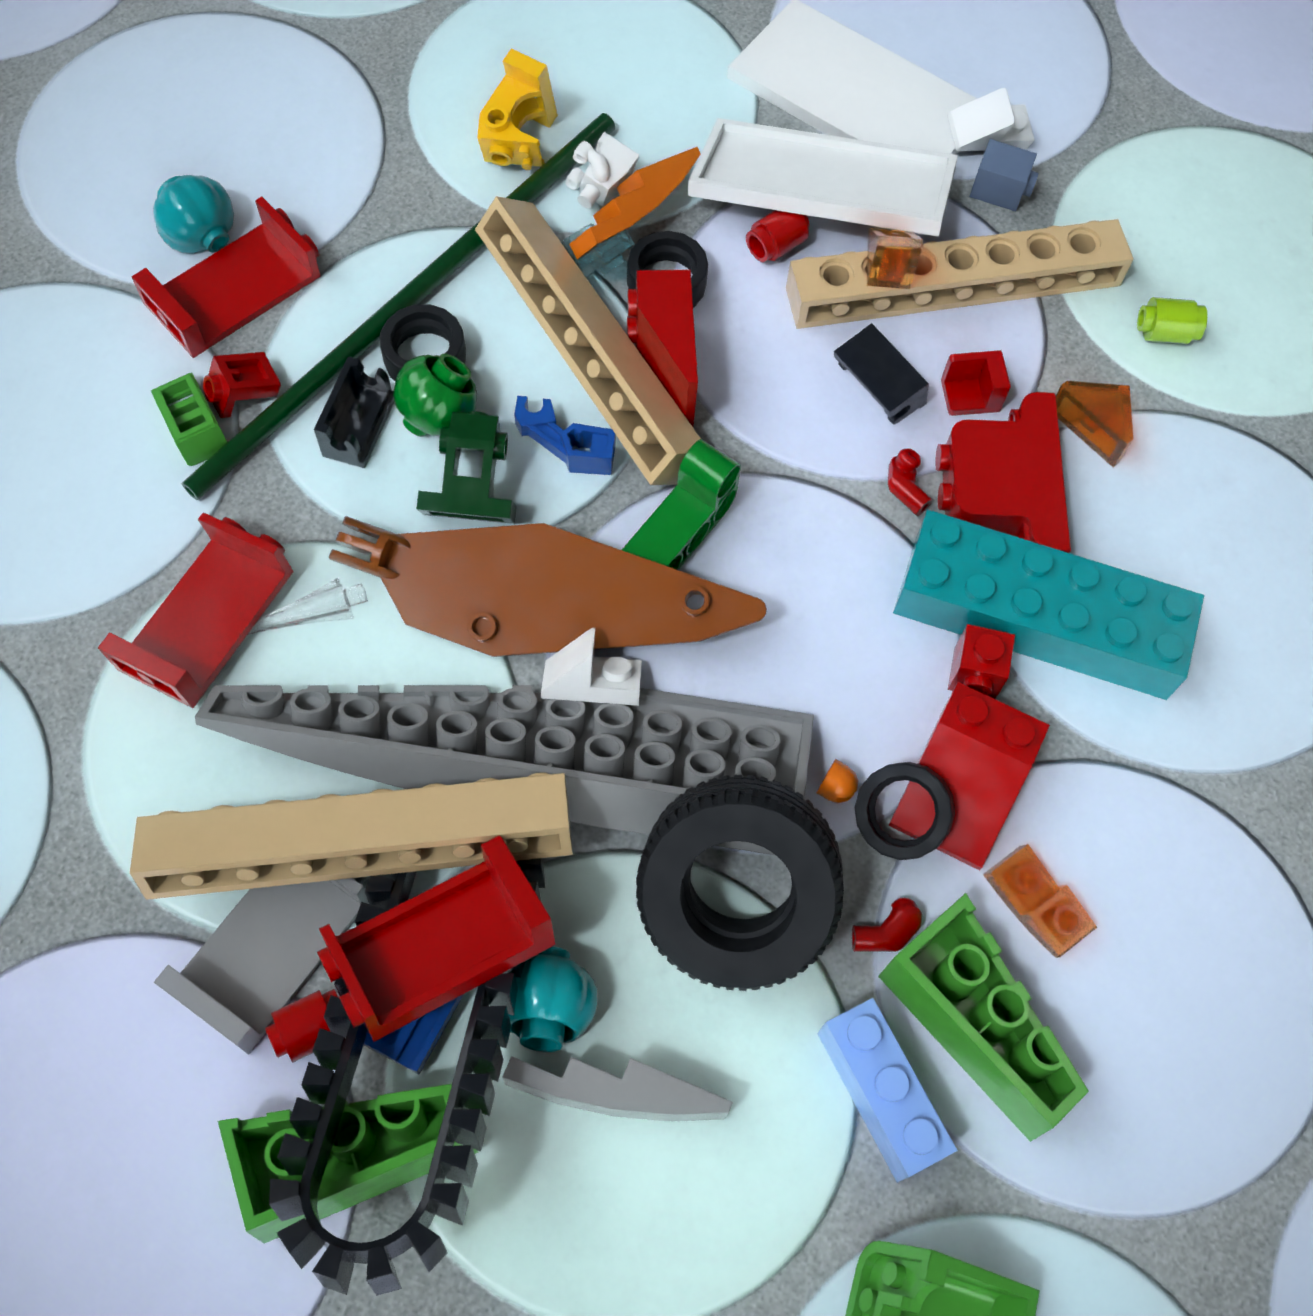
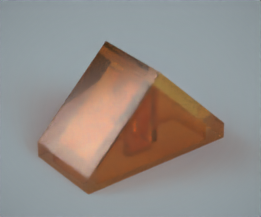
M869 228L867 286L910 289L921 254L923 239L913 232Z
M1066 381L1063 383L1056 394L1058 419L1114 468L1121 461L1133 441L1130 386Z

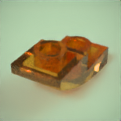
M1028 844L1019 846L983 874L1016 918L1055 958H1060L1097 928L1068 885L1058 886Z

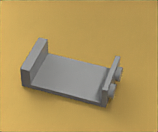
M365 877L249 889L180 973L170 965H167L155 979L154 983L249 1055L266 1034L265 1028L274 1023L271 1013L289 1005L322 963L317 951L325 948L326 944L319 928L330 924L335 936L346 932L356 920L361 902L369 903L365 894V888L362 886L366 879Z

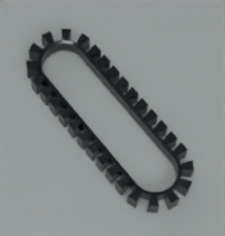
M542 858L516 861L541 901L539 888H545ZM417 871L370 876L365 889L369 904L361 902L355 920L356 926L407 901ZM526 961L478 986L422 1199L412 1217L400 1229L385 1238L371 1242H349L335 1237L322 1227L317 1210L318 1191L368 1032L365 1023L354 1028L340 999L330 995L324 1014V1019L330 1031L319 1029L312 1050L320 1066L308 1062L301 1084L310 1101L297 1097L289 1120L300 1138L285 1133L277 1156L289 1176L302 1175L301 1183L297 1180L270 1179L269 1205L281 1221L301 1215L305 1216V1218L276 1232L301 1269L319 1252L323 1245L327 1248L312 1270L323 1287L347 1295L354 1263L367 1264L366 1281L376 1296L402 1289L391 1259L413 1247L428 1272H430L448 1253L441 1237L428 1228L435 1214L463 1226L469 1203L463 1185L470 1188L473 1186L478 1166L473 1149L482 1150L487 1129L482 1114L490 1116L495 1097L492 1080L497 1082L499 1080L504 1060L500 1046L507 1048L512 1028L509 1014L514 1016L518 992L516 977L521 978ZM342 977L335 980L334 985L339 996L349 992ZM304 1139H314V1140H313V1143L311 1144V1142L305 1141ZM454 1141L459 1144H462L460 1146H453ZM445 1176L447 1179L457 1183H444Z

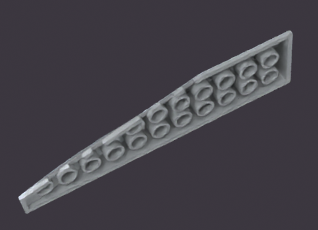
M214 685L195 715V723L204 728L296 759L404 789L423 788L434 783L444 785L472 783L484 778L498 780L528 777L534 773H565L570 822L649 835L659 816L671 802H674L680 794L684 795L687 789L695 788L697 784L703 781L707 783L712 778L721 779L722 776L726 775L734 777L735 774L742 775V777L755 775V778L759 779L762 776L768 778V781L773 782L775 780L781 782L780 785L782 786L787 785L791 787L792 791L795 793L799 792L805 798L814 715L640 688L639 706L542 699L541 693H532V685H512L511 689H506L501 693H489L485 685H404L403 693H380L379 685H358V693H329L328 685H308L307 689H302L296 693H283L280 685ZM732 841L715 845L775 855L764 847L749 842Z

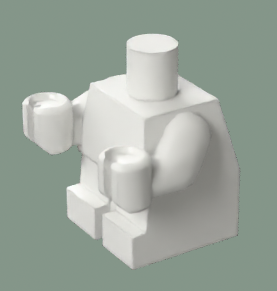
M604 132L599 138L595 150L586 141L578 145L574 151L573 159L579 164H585L587 161L590 164L585 174L581 169L574 168L567 176L565 184L572 190L580 188V195L577 199L583 207L590 209L595 202L603 207L619 195L616 187L633 174L639 154Z

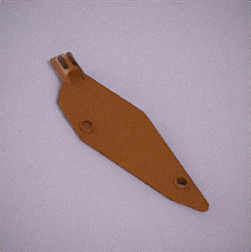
M345 516L342 522L343 525L378 540L375 544L343 532H338L335 541L352 550L371 556L370 562L333 549L329 555L330 560L380 577L405 625L492 657L558 652L591 628H595L594 650L700 642L759 622L767 613L765 603L759 598L545 523L396 534ZM701 595L704 597V604L701 608L693 610L687 607V601L691 596Z

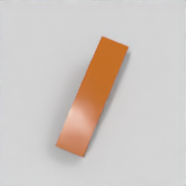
M698 147L641 168L617 186L616 189L620 196L612 199L593 215L597 225L588 228L569 244L576 259L578 260L607 245L658 207L683 181L701 155Z

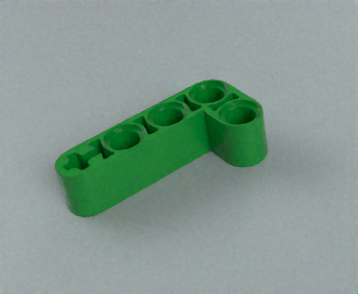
M704 440L696 441L680 464L677 486L622 548V551L679 570L732 505L738 490L741 464Z

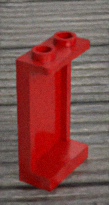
M500 835L481 844L484 862L338 936H335L330 924L319 928L326 944L325 948L317 951L331 983L342 977L349 992L341 995L339 999L353 1027L355 1028L365 1023L373 1042L556 945L551 917Z

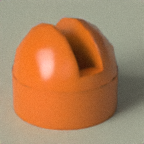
M835 759L816 794L835 803L847 802L857 791L859 782L857 775L848 765Z

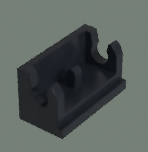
M872 323L834 351V358L839 362L838 365L843 370L848 369L883 407L884 412L888 415V420L893 425L927 404L929 383Z
M348 356L314 428L322 457L361 468L366 467L395 402L394 391L391 389L388 374L382 368H378L375 378H372L365 374L364 366L360 359Z

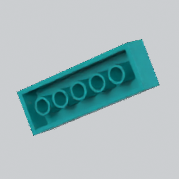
M927 509L915 539L893 614L959 635L963 633L967 624L1015 634L1013 652L1167 700L1187 679L1204 595Z

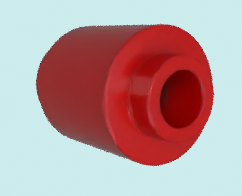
M778 210L769 213L755 222L751 230L746 234V243L751 254L760 262L777 260L808 239L809 219L807 215Z
M335 989L322 995L320 990L271 1013L274 1024L266 1027L265 1030L278 1058L288 1053L292 1063L313 1053L312 1050L319 1029L330 1031L324 1019V1014L330 995L338 997Z

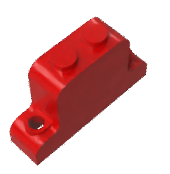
M1033 392L1026 395L1019 409H1011L1008 421L966 419L957 422L951 430L947 443L938 444L936 450V470L943 471V483H940L938 490V509L945 510V515L1070 553L1055 393Z

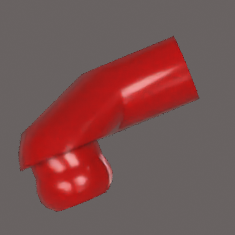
M906 448L900 450L898 455L893 457L889 463L888 488L916 516H919L930 506L932 498L916 485V468L921 464L919 454L912 449Z
M910 898L895 900L891 904L892 910L881 926L853 925V951L896 952L903 949L921 927L922 912L917 907L915 901Z

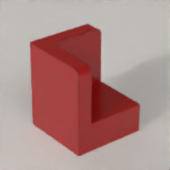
M1002 350L951 354L941 377L947 410L951 416L1000 412L1011 388Z

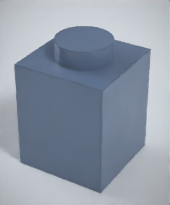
M990 139L969 197L1016 212L1022 195L1030 197L1039 173L1032 171V167L1037 153Z

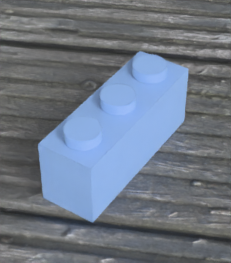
M874 998L825 1022L817 1034L897 1183L958 1151Z

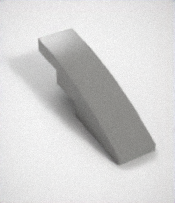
M512 1056L502 1076L505 1085L560 1105L615 1117L658 1121L721 1120L726 1118L733 1103L631 1058L622 1079L572 1057L562 1078Z

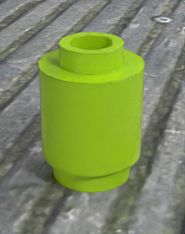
M1152 297L1147 305H1142L1139 310L1137 329L1143 332V337L1146 341L1188 344L1191 340H1200L1203 337L1207 325V308L1204 305H1197L1195 300Z

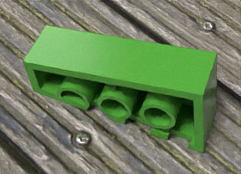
M965 893L901 950L878 977L1031 1142L1053 1129L1089 1090L1050 1027H1043L1029 1004L1032 998L1021 981L1015 982L999 956L1002 952L991 932L986 934L973 914L976 908L967 893Z
M452 1084L378 1095L377 1099L348 1103L346 1100L318 1191L317 1210L320 1220L429 1173ZM290 1109L266 1113L265 1117L246 1120L232 1118L218 1121L245 1230L264 1244L279 1238L276 1232L305 1218L304 1215L281 1221L269 1205L270 1179L297 1180L300 1183L302 1175L289 1176L277 1158L285 1133L300 1138L289 1121L292 1114ZM304 1139V1140H305V1141H308V1142H311V1144H312L314 1139ZM454 1141V1145H453V1146H460V1145H462V1144H459V1143H457V1142ZM473 1149L474 1154L478 1153V1150Z

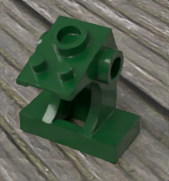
M480 411L468 413L452 412L450 427L442 426L439 438V452L446 455L442 493L418 491L416 509L419 512L428 516L515 524L517 507L515 503L508 499L494 498L493 495L496 461L506 460L508 450V433L500 431L499 416H491ZM467 450L484 452L481 478L457 476L461 452H467Z

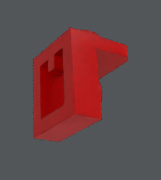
M264 352L213 356L209 373L203 380L205 397L208 402L213 403L220 418L231 417L235 401L277 397L281 387V383Z

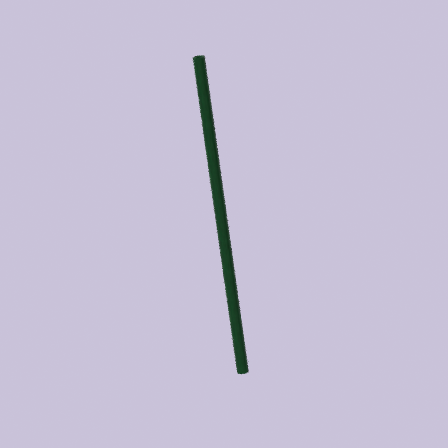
M605 113L600 114L506 198L533 203L577 164L573 159V155L581 142H588L594 149L604 132L610 134L615 130V123L612 118ZM478 223L181 483L186 492L194 499L199 500L340 374L348 356L357 359L380 339V332L387 319L400 309L411 305H418L485 245L475 231Z

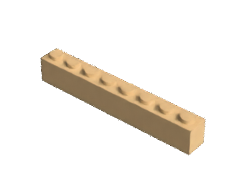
M496 196L478 223L475 231L649 484L677 485L678 471L684 456L691 446L701 438L535 205L531 202Z
M534 773L528 777L501 780L484 778L472 783L453 785L434 783L423 788L394 791L390 789H377L365 794L346 796L327 794L316 799L297 801L271 800L258 805L239 807L220 805L209 810L190 812L164 811L158 815L141 816L136 819L130 875L145 899L149 900L478 865L484 862L481 844L499 835L516 861L573 855L565 773Z

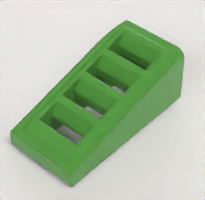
M192 372L151 390L174 442L187 465L195 466L208 460L227 443ZM193 394V396H191V397H189V398H187V399H185V400H182V401H180V402H178V403H176V404H173V405H171V406H168L169 404H171V403H173V402H176V401H178V400H180V399H182V398H184V397H187V396Z

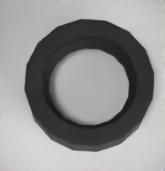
M673 231L653 232L639 239L631 248L627 261L628 289H636L637 270H644L646 266L658 261L678 262L691 270L694 308L703 298L707 284L708 261L704 249L691 237Z
M419 304L400 309L387 319L380 332V349L383 362L390 378L394 381L399 371L408 361L399 356V346L408 338L418 334H435L443 337L449 342V349L444 354L452 355L466 364L463 329L457 318L444 308L431 304Z
M913 762L889 764L872 773L860 787L854 807L856 824L866 843L881 855L897 860L918 859L938 848L950 833L955 817L953 794L944 779L929 767ZM908 780L920 784L929 792L934 801L935 817L932 826L926 834L914 840L903 841L891 837L882 830L876 819L875 805L878 795L886 786L895 781Z

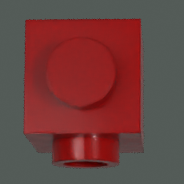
M967 624L954 648L948 690L953 691L957 682H960L996 699L1009 678L1015 634Z

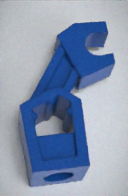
M517 396L514 417L515 425L521 436L531 437L565 462L570 473L612 475L616 447V434L612 429L573 423L563 430L556 425L551 399L543 398L542 409L533 413L527 410L528 397ZM577 446L578 448H590V451H579L578 449L573 450L572 447Z

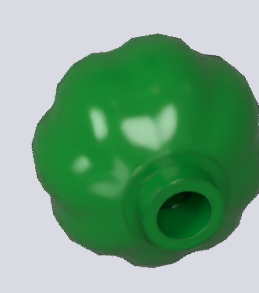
M441 354L440 356L421 355L412 358L404 364L395 380L393 396L396 408L404 416L403 425L408 431L420 437H424L426 434L439 436L442 426L450 427L452 412L468 413L476 411V386L471 379L470 369L461 360L449 354Z

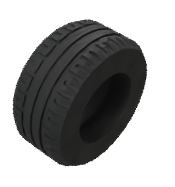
M736 774L734 777L726 775L722 776L721 779L712 778L707 783L703 781L697 784L695 788L687 789L684 795L680 794L674 802H671L666 807V810L661 813L649 834L636 877V898L638 899V911L641 912V922L645 924L644 929L647 935H651L650 940L654 946L658 947V952L662 956H667V961L671 965H676L677 970L682 973L687 972L690 978L694 980L699 979L700 983L706 985L712 983L713 987L719 989L720 987H726V990L739 988V991H747L750 988L758 990L760 986L769 988L773 987L775 983L779 985L786 982V978L792 979L797 976L798 972L803 973L808 968V964H813L817 961L818 955L823 954L826 945H829L833 939V934L836 933L838 922L842 915L841 909H843L844 894L843 867L838 842L835 841V834L829 828L826 818H822V813L813 807L810 800H805L803 798L804 795L799 792L795 793L791 787L780 785L781 782L775 780L771 782L768 781V778L762 776L759 779L755 778V775L742 777V775ZM725 842H749L764 847L775 854L788 868L792 881L790 895L780 907L761 917L738 919L722 915L706 905L694 890L690 876L696 857L710 847Z

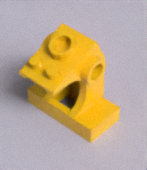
M511 48L502 61L506 75L480 112L477 138L485 162H492L499 166H508L510 164L522 165L523 169L531 170L532 166L541 167L545 164L539 148L540 142L538 139L520 131V129L531 119L550 128L558 114L547 65Z

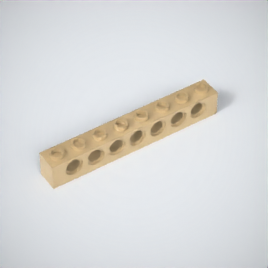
M1118 219L1094 220L1082 224L1049 226L1043 229L1010 231L1004 234L980 237L970 236L965 239L941 242L930 241L918 245L890 246L878 250L851 251L839 255L816 258L805 257L800 260H792L789 265L786 292L796 329L1118 287L1121 285L1134 258Z

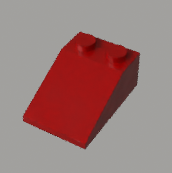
M637 270L636 289H628L627 336L632 343H636L639 353L689 423L694 427L698 375L691 270Z
M957 682L948 698L917 764L927 766L940 775L953 794L955 817L952 828L936 849L980 871L1032 768L1050 725L960 682ZM909 781L888 826L914 839L926 834L932 826L935 817L934 801L929 792L920 784Z

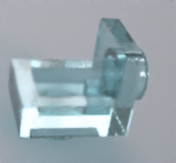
M591 223L565 238L561 243L586 278L599 269L603 275H606L625 262L621 254L635 245L626 229L578 260L569 244L588 228L595 225Z

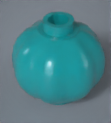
M197 175L174 176L160 186L153 206V216L158 234L170 248L176 251L193 254L208 250L211 253H215L224 248L230 237L227 233L231 230L234 221L232 202L224 187L211 178Z
M550 947L537 956L526 960L521 978L516 977L518 992L514 1016L509 1014L512 1026L511 1033L516 1034L520 1038V1044L528 1049L540 1052L559 1051L562 1049L563 1043H570L579 1038L593 1020L598 1003L596 984L585 968L570 960V953L565 949Z

